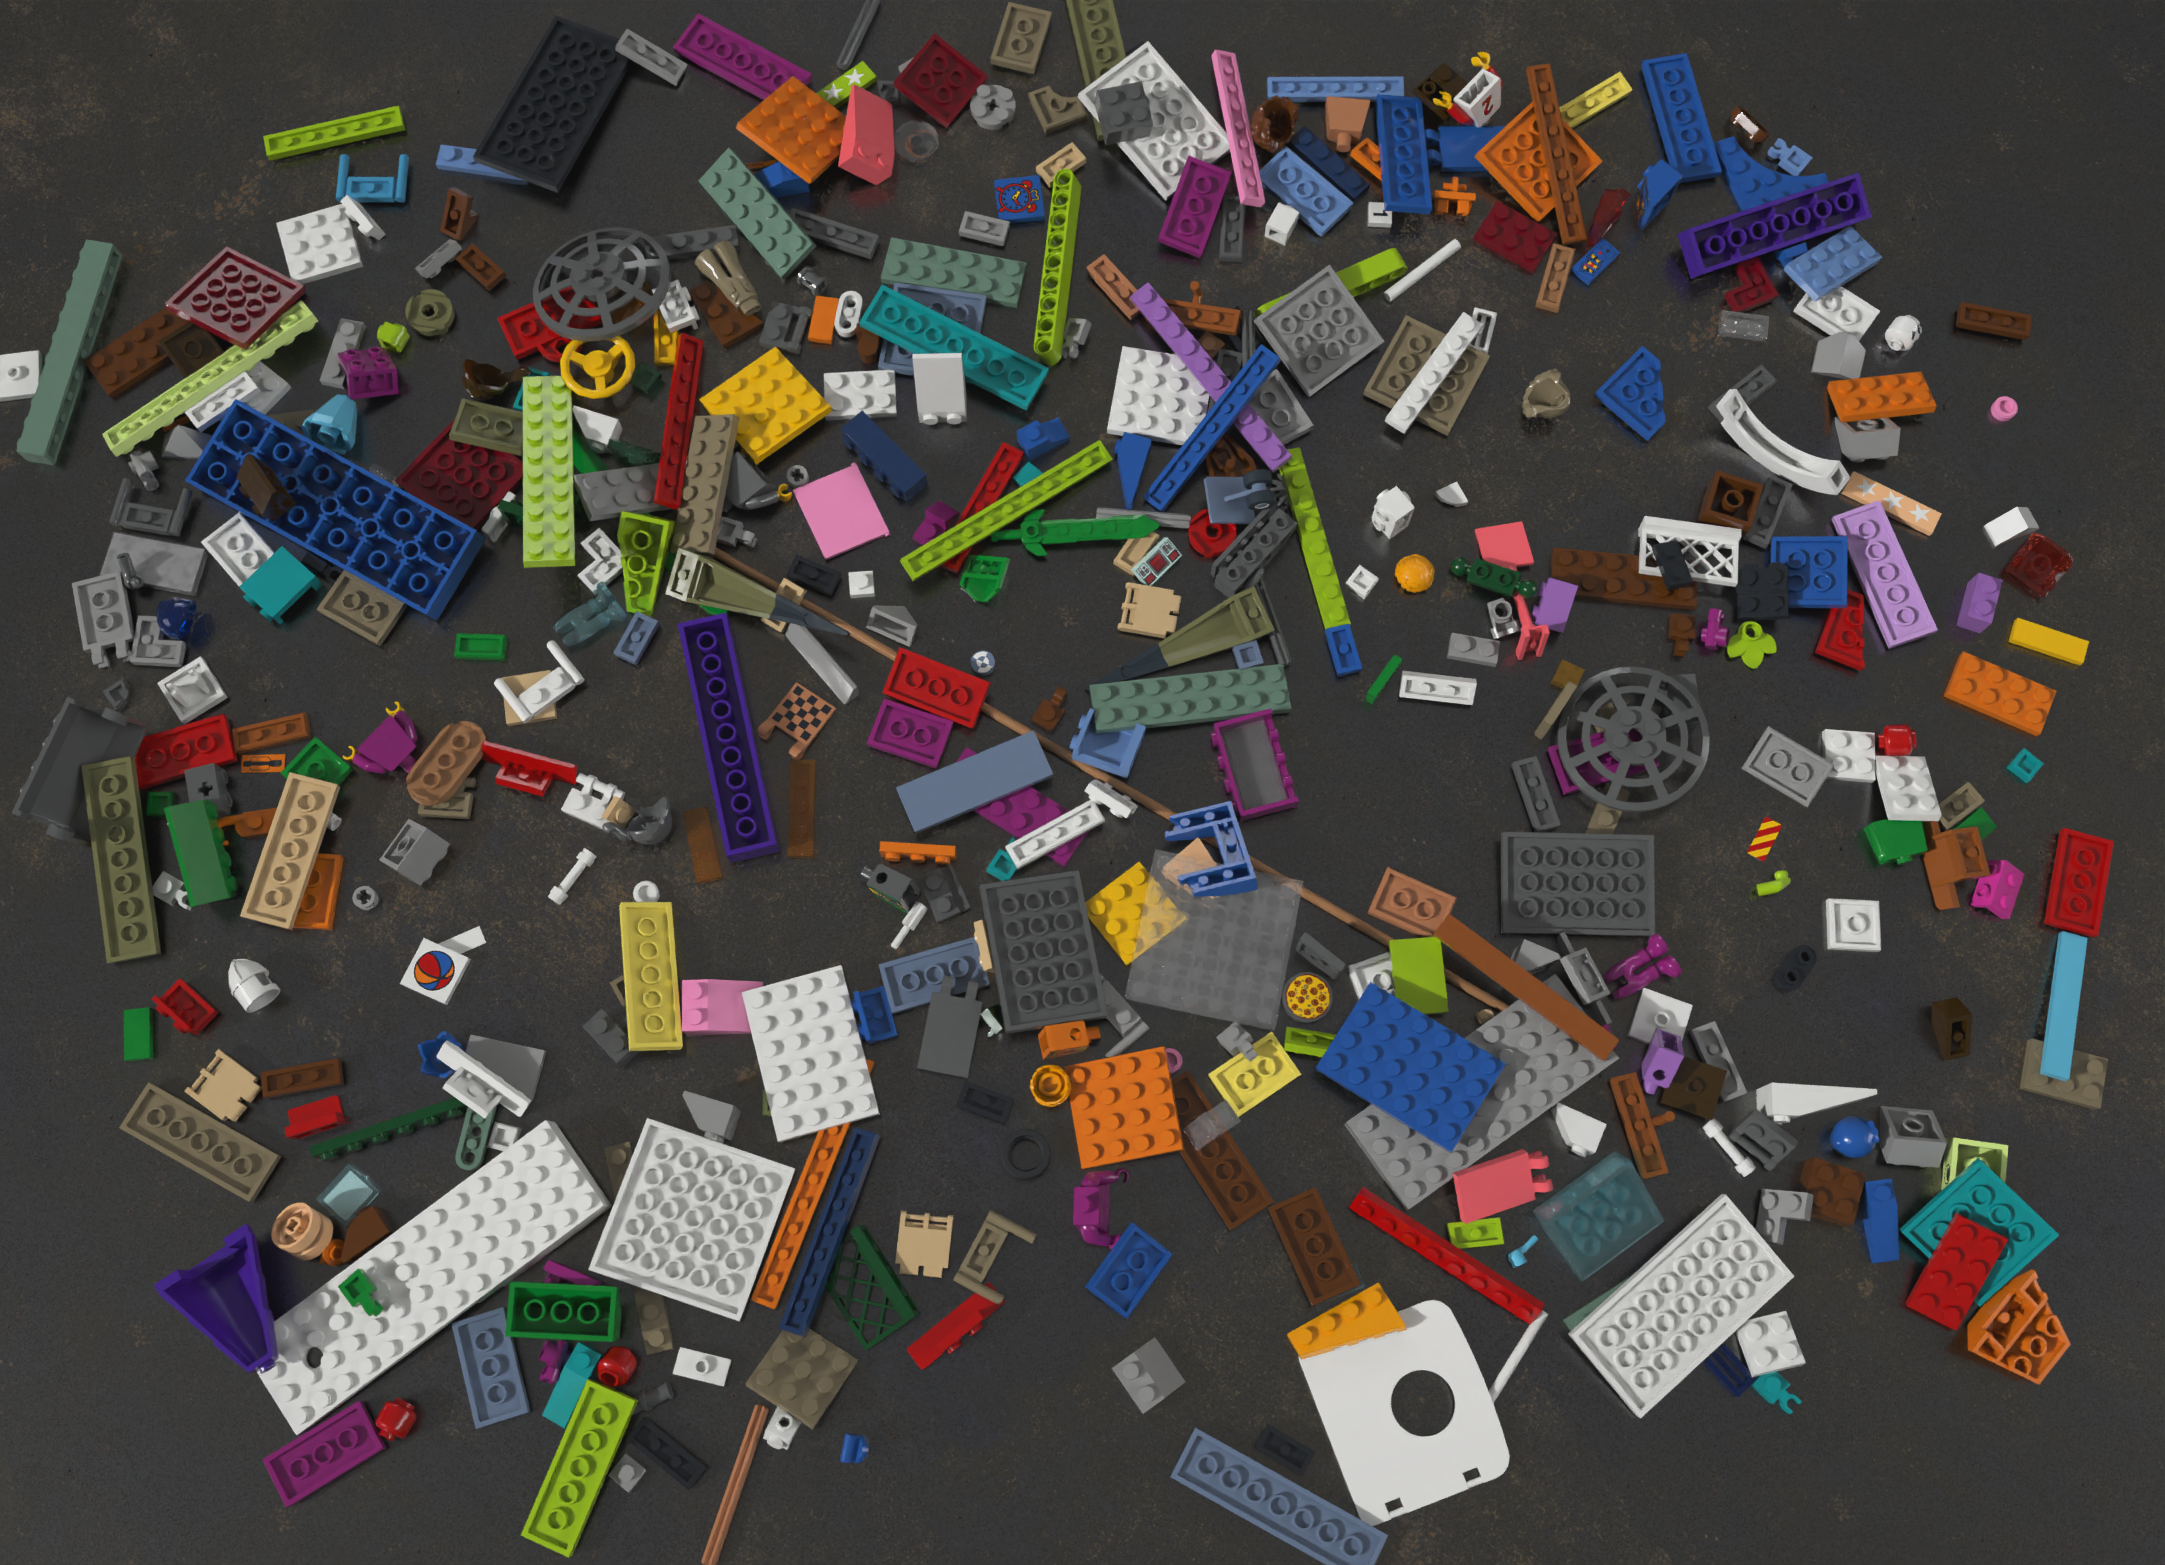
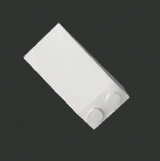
M962 353L913 354L919 422L933 425L937 422H948L950 424L967 422V400Z
M1770 1083L1756 1089L1757 1110L1778 1126H1781L1782 1123H1789L1790 1120L1877 1095V1089Z

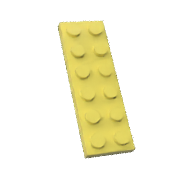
M621 902L619 911L629 1051L681 1050L683 1041L672 902Z

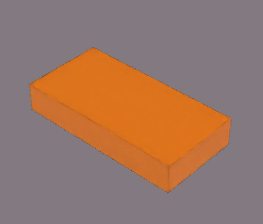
M816 296L808 335L810 342L832 344L835 331L834 322L839 303L838 298Z

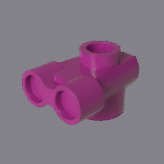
M1709 609L1708 627H1703L1701 642H1705L1707 649L1718 650V646L1727 647L1730 629L1722 627L1725 614L1720 609Z
M546 1340L539 1355V1361L546 1363L540 1375V1381L549 1384L557 1383L561 1373V1366H565L572 1351L567 1350L569 1343L562 1340H556L555 1342Z

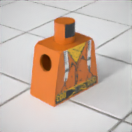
M1081 1020L1045 1026L1038 1034L1042 1058L1046 1060L1083 1052L1089 1046V1043L1100 1041L1101 1036L1098 1026L1086 1028L1085 1022Z

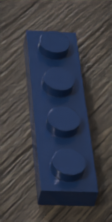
M1306 126L1301 128L1290 139L1288 145L1353 203L1369 189L1370 184Z

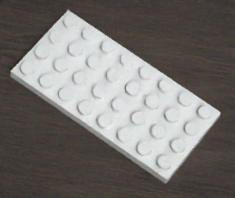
M1721 1194L1569 1333V1336L1637 1417L1642 1418L1784 1287L1794 1275L1728 1196Z

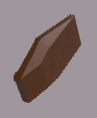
M1226 432L1204 459L1209 477H1243L1246 473L1257 470L1253 459Z

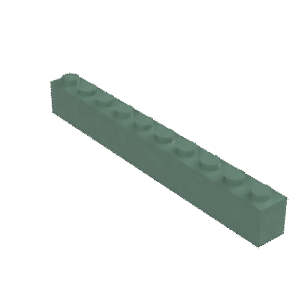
M86 239L84 247L80 250V259L77 268L73 272L71 287L66 293V302L59 314L57 329L52 335V344L45 357V366L43 372L39 375L38 387L31 399V408L24 420L21 438L17 442V452L27 461L55 466L87 368L84 360L91 355L123 256L112 243Z

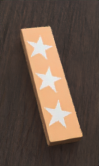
M1855 471L1851 473V478L1846 483L1841 494L1864 505L1880 500L1887 516L1928 536L1933 533L1942 513Z

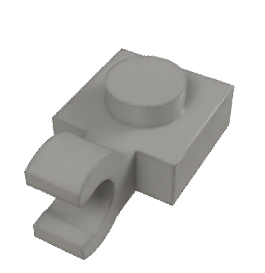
M721 516L717 542L735 547L737 541L748 547L754 548L758 539L754 538V533L743 530L742 522Z
M1236 1021L1216 1037L1219 1043L1233 1056L1240 1052L1249 1062L1258 1056L1251 1045L1253 1041L1251 1035Z

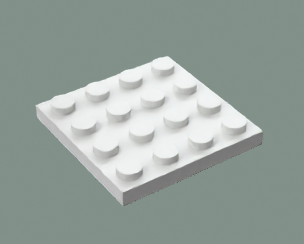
M1123 346L1107 434L1123 436L1124 432L1152 439V441L1183 445L1206 416L1209 394L1176 354Z

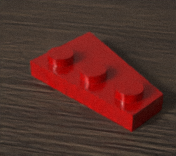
M1847 589V607L1830 609L1815 651L1816 654L1860 671L1865 668L1862 625L1864 624V595Z

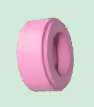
M2007 396L1999 397L1991 406L1992 415L1999 421H2009L2018 411L2015 400Z
M1166 1048L1170 1075L1180 1070L1182 1057L1177 1050Z

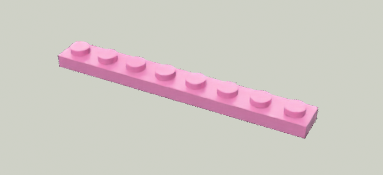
M1215 49L1211 56L1240 202L1244 205L1262 207L1265 203V197L1235 53Z

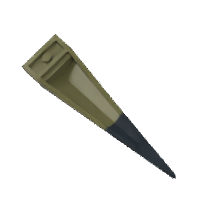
M678 548L665 594L689 603L754 615L841 635H851L849 631L708 556H703L685 548Z
M1253 586L1231 596L1091 685L1122 682L1225 651L1234 646L1257 640L1274 632L1275 629Z

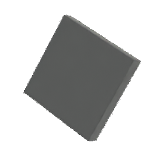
M1306 932L1299 939L1295 947L1298 953L1332 980L1339 976L1346 965Z

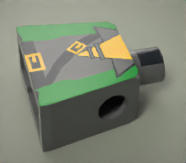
M878 864L876 869L867 865L860 874V878L867 882V886L873 894L907 914L922 894L911 878L883 864Z

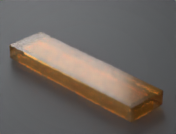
M815 759L791 760L788 833L789 858H814Z

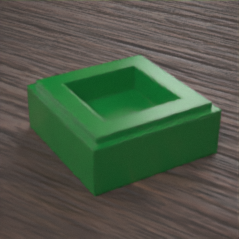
M148 792L146 816L148 818H166L164 808L176 805L177 794L174 792Z

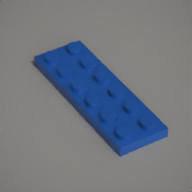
M1687 53L1643 60L1641 68L1669 165L1683 175L1680 183L1719 177L1722 173Z
M1377 94L1375 107L1384 210L1430 214L1432 201L1422 101L1416 97Z

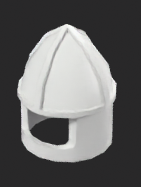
M248 959L232 960L228 972L229 987L232 996L236 997L246 1012L252 1013L262 1009L279 995L280 988L277 984L270 981L268 978L269 971L261 964Z

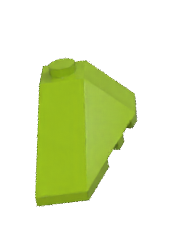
M622 511L617 537L618 543H620L621 566H623L627 612L636 613L638 611L652 617L676 521Z

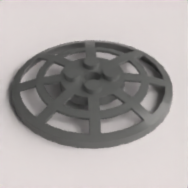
M619 227L593 230L566 242L547 258L535 279L533 302L543 323L551 331L562 337L585 342L614 338L641 325L660 307L670 287L671 267L666 253L660 244L643 232ZM607 235H626V236H629V237H627V238L624 239V240L613 239V238H605V239H598V240H597V237H602V236H607ZM639 239L650 243L657 251L660 259H645L633 243ZM587 241V243H584V244H582V245H580V246L574 248L572 251H570V252H569L568 254H566L564 257H560V256H562L564 253H566L568 250H570L571 248H573V247L579 245V244L582 243V242ZM598 245H617L611 252H598ZM588 248L589 255L579 261L571 259L580 251ZM628 249L635 255L637 260L623 262L619 255ZM552 265H557L552 274L551 286L539 293L545 274ZM563 267L572 269L570 278L558 282V277ZM661 267L660 281L654 294L650 296L640 290L646 279L647 268ZM639 269L634 285L626 282L627 270ZM572 286L575 296L568 303L561 297L559 291ZM620 290L626 292L620 299L608 304L607 299L616 295ZM553 295L556 303L565 310L559 323L553 320L541 305V301ZM634 297L645 303L632 316L613 324L610 312L623 307ZM582 300L598 302L599 307L580 308L578 306ZM573 315L586 317L601 315L603 327L597 329H576L568 327Z
M1644 667L1614 668L1588 679L1569 698L1562 711L1558 725L1557 744L1559 756L1571 781L1593 801L1619 811H1652L1677 801L1699 779L1709 754L1710 736L1708 724L1703 710L1695 697L1672 677ZM1623 673H1642L1652 677L1648 688L1643 686H1623L1617 688L1610 676ZM1661 680L1670 683L1681 691L1690 701L1693 708L1680 712L1679 708L1668 697L1658 692ZM1601 681L1607 693L1598 698L1587 713L1572 709L1583 692L1596 682ZM1640 693L1645 694L1641 707H1627L1621 695ZM1655 698L1665 704L1673 715L1660 719L1657 714L1651 711ZM1612 699L1618 711L1609 720L1596 716L1595 713L1605 702ZM1696 717L1699 718L1703 735L1700 757L1687 751L1688 730L1685 721ZM1568 719L1583 722L1582 743L1585 752L1570 758L1566 741ZM1676 724L1679 725L1681 734L1680 747L1666 741L1665 728ZM1591 725L1605 729V743L1593 748L1590 741ZM1632 730L1638 731L1642 736L1641 741H1631L1628 733ZM1664 751L1676 756L1672 764L1659 773L1654 762L1659 754ZM1609 752L1615 760L1620 762L1616 773L1604 767L1597 757ZM1683 760L1696 766L1694 773L1687 782L1678 790L1668 795L1663 780L1672 775ZM1590 761L1598 773L1612 781L1607 795L1598 792L1590 786L1575 767ZM1644 765L1649 775V778L1645 779L1625 778L1629 766ZM1622 785L1637 788L1653 785L1658 797L1657 800L1640 803L1624 802L1616 798Z

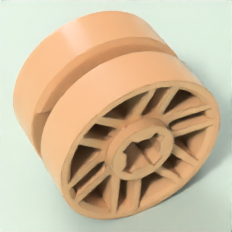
M294 1203L286 1207L276 1218L271 1232L272 1241L277 1247L300 1260H311L319 1256L326 1246L329 1245L333 1235V1224L328 1217L309 1205Z

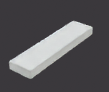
M1089 800L1008 844L1005 848L1016 868L1020 869L1104 823L1105 818L1096 803Z

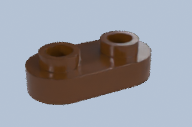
M1737 105L1730 113L1732 116L1731 121L1737 127L1745 128L1749 132L1747 136L1754 143L1759 141L1764 143L1770 137L1768 130L1741 106Z

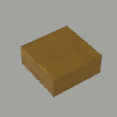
M1562 659L1551 684L1562 689L1569 682L1578 686L1585 669Z

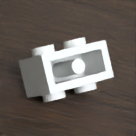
M1397 486L1390 491L1386 489L1377 496L1378 500L1372 515V522L1376 529L1383 531L1389 539L1409 525L1415 509L1408 494L1405 491H1401Z

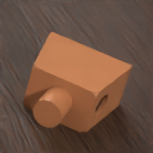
M1327 96L1324 108L1327 140L1337 142L1338 151L1348 152L1350 151L1351 143L1358 144L1360 142L1370 100Z

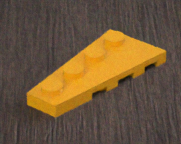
M1378 1282L1289 1332L1287 1336L1302 1360L1334 1351L1335 1348L1344 1345L1352 1346L1359 1344L1358 1341L1373 1337L1374 1339L1384 1337L1385 1334L1394 1331H1405L1407 1328Z

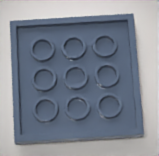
M894 283V291L981 334L987 295ZM883 338L878 369L893 370L895 373L914 376V353Z

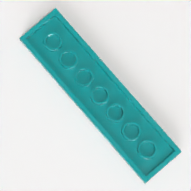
M883 284L859 322L860 327L914 354L962 353L965 380L1026 411L1049 373V368Z

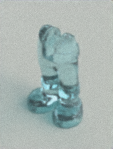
M603 581L599 582L596 586L598 596L595 599H591L588 603L570 611L553 627L557 634H563L573 627L575 628L562 639L566 647L584 641L602 628L610 625V621H623L628 617ZM608 606V609L605 612L599 613L600 611H602L601 609ZM599 613L596 617H594V618H592L591 620L585 622L588 618H590V617L593 616L594 614Z

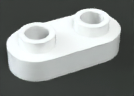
M847 291L839 299L834 323L837 333L842 337L855 335L857 323L861 320L863 301L861 295L855 291ZM855 304V307L849 308L848 305ZM845 325H851L848 329L843 328Z

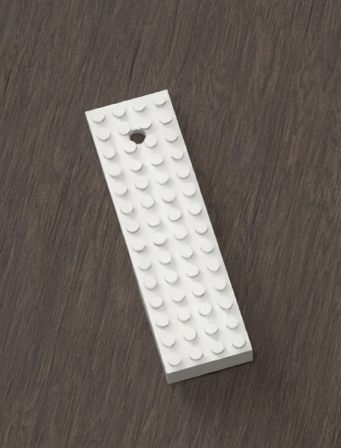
M545 1120L274 1322L279 1358L275 1361L276 1366L263 1374L260 1371H257L296 1436L301 1435L473 1305L481 1303L499 1288L507 1286L510 1281L515 1280L611 1208L612 1205L557 1124L553 1121ZM358 1268L365 1271L378 1289L372 1296L382 1304L385 1310L377 1317L374 1315L369 1316L364 1311L362 1305L352 1307L337 1287ZM314 1347L319 1348L323 1353L321 1365L317 1368H312L307 1363V1354Z

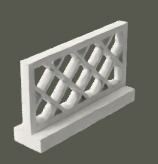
M1644 516L1638 532V537H1640V574L1662 577L1658 566L1656 568L1645 566L1646 559L1651 556L1655 559L1652 547L1647 543V538L1656 539L1659 543L1677 540L1685 547L1681 550L1682 554L1689 551L1697 559L1691 564L1686 561L1693 581L1736 587L1738 584V550L1741 529ZM1703 545L1709 551L1701 555L1694 546ZM1720 548L1732 549V555L1726 559L1718 550ZM1711 554L1721 562L1714 568L1706 560ZM1701 563L1708 572L1706 574H1698L1693 567ZM1724 566L1731 573V578L1722 577L1717 570Z

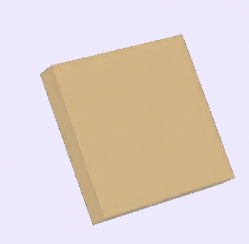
M551 670L503 677L502 679L514 695L519 698L520 694L551 673ZM504 698L506 724L508 726L557 719L555 702L536 717L533 716L529 722L523 723Z

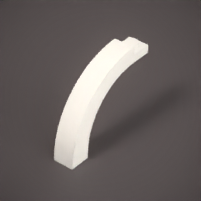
M1729 389L1716 405L1724 418L1721 425L1732 439L1753 459L1778 476L1806 489L1831 495H1838L1851 478L1840 461L1812 456L1792 447L1774 435L1756 418L1737 389Z

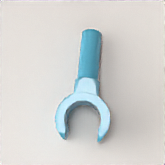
M1535 1235L1519 1249L1508 1255L1513 1268L1527 1262L1523 1253L1527 1252L1538 1241Z

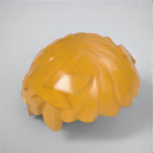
M1413 554L1403 557L1396 564L1395 577H1397L1403 589L1406 588L1407 591L1412 593L1422 592L1432 585L1435 570L1427 558L1422 555Z
M1048 1064L1038 1068L1030 1081V1089L1035 1100L1041 1105L1048 1107L1063 1103L1068 1098L1072 1088L1069 1076L1062 1068L1056 1065Z

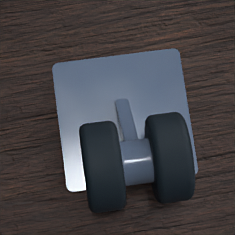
M1259 469L1250 471L1243 477H1206L1204 485L1210 523L1250 524L1255 519L1254 510H1265L1273 507L1276 504L1275 493L1266 488L1273 483L1272 473L1269 470Z

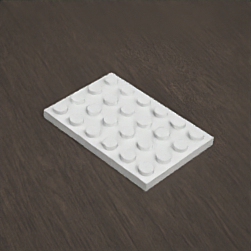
M1147 41L1078 94V98L1099 122L1094 104L1097 90L1142 81L1153 121L1151 134L1149 137L1119 142L1117 144L1166 201L1176 191L1188 156L1213 165L1230 152L1227 133Z
M841 965L742 992L779 1143L880 1115Z

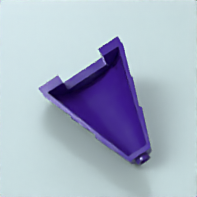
M245 1224L223 1238L226 1246L190 1270H175L155 1283L154 1287L163 1299L188 1318V1322L213 1340V1345L248 1373L260 1371L263 1374L276 1366L275 1361L279 1356L273 1311L269 1309L265 1276L262 1273L257 1238L252 1227L249 1224Z

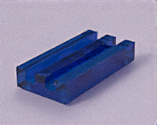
M1722 1343L1718 1348L1747 1380L1744 1382L1715 1350L1710 1355L1740 1387L1737 1388L1709 1357L1703 1360V1362L1735 1397H1739L1757 1378L1752 1377L1745 1365Z

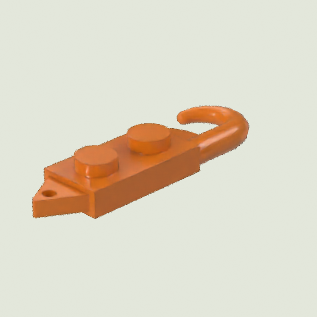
M277 808L224 816L217 820V824L220 828L235 825L237 833L243 838L250 839L268 836ZM226 840L223 842V845L229 844Z

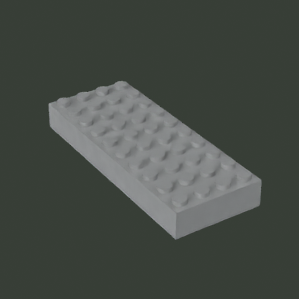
M1556 974L1543 982L1586 1015ZM1517 1000L1465 1037L1466 1040L1503 1061L1506 1065L1452 1153H1449L1372 1104L1344 1125L1407 1211L1451 1180L1454 1172L1472 1165L1618 1060L1619 1057L1614 1050L1611 1051L1605 1061H1601L1521 1000Z

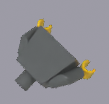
M741 449V451L733 453L723 511L728 512L733 505L740 509L753 510L778 502L779 499L787 502L791 500L792 492L788 494L782 493V491L788 489L786 484H781L776 492L774 490L776 487Z

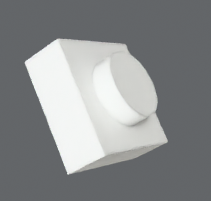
M873 570L848 572L851 598L875 596Z

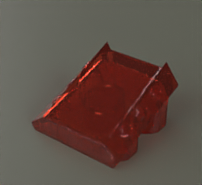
M1625 189L1604 190L1585 246L1587 248L1595 246L1623 213L1621 208L1631 196Z
M2032 532L2004 570L2032 591L2046 598L2062 575L2071 568L2074 560L2069 552L2049 538Z

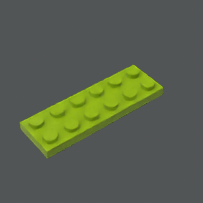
M592 1379L587 1380L521 1536L568 1558L573 1555L637 1405V1399Z

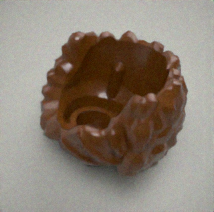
M1275 95L1270 100L1265 99L1262 105L1257 106L1253 113L1254 116L1251 123L1253 141L1271 153L1280 151L1285 144L1290 143V139L1295 135L1294 128L1299 117V106L1294 104L1290 97L1285 98L1282 96L1279 98L1278 95Z

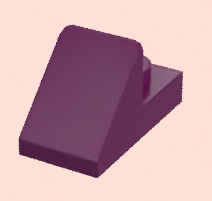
M940 500L926 508V518L914 533L913 540L921 545H925L945 533L959 516V512Z

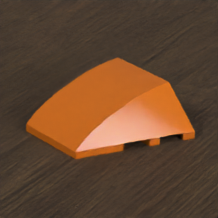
M2029 1270L2009 1280L1984 1303L1967 1325L1968 1350L2040 1385L2071 1344L2057 1315L2052 1313L2047 1300L2049 1298L2046 1292H2042L2036 1280L2038 1276L2035 1270Z

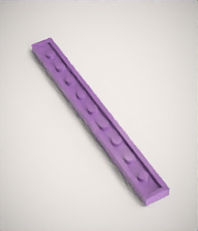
M1149 282L1130 296L1131 301L1216 403L1231 384V381ZM1248 403L1235 419L1233 425L1274 473L1291 460L1292 455Z

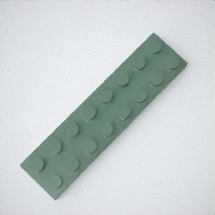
M1280 664L1250 667L1242 670L1231 669L1094 684L1089 687L1092 708L1095 709L1093 717L1096 734L1134 730L1137 723L1146 726V728L1233 719L1270 708L1272 714L1290 713L1291 711L1284 665Z

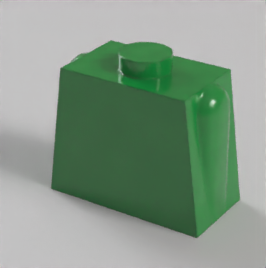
M1885 819L1872 822L1863 828L1880 865L1897 862L1898 865L1912 862L1913 858L1919 857L1928 851L1922 821Z

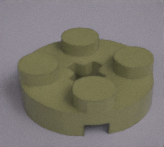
M434 289L423 290L417 297L414 298L413 296L408 301L405 309L406 318L412 329L425 336L444 335L447 333L448 327L452 324L455 316L454 307L443 292ZM433 308L434 315L428 317L425 312H429Z

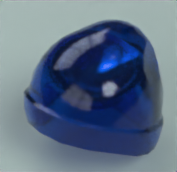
M178 597L161 601L156 610V618L160 630L170 639H182L190 631L194 623L197 609L196 601L185 598L180 599Z

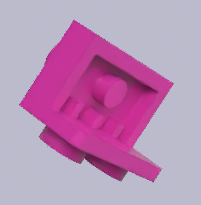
M1987 860L1990 876L1979 878L1971 905L1974 907H1986L2001 919H2010L2024 873L2007 860Z

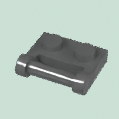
M772 301L759 340L760 346L769 349L776 347L782 352L795 355L800 354L802 348L800 343L807 321L811 319L813 311L804 306L796 307ZM797 317L799 319L792 340L786 342L793 318Z
M1756 1108L1737 1124L1727 1136L1732 1143L1736 1142L1761 1161L1763 1167L1768 1171H1771L1798 1143V1140ZM1743 1133L1747 1134L1749 1137L1755 1140L1758 1144L1764 1147L1772 1155L1767 1154L1765 1151L1759 1148L1756 1144H1754L1747 1137H1745Z

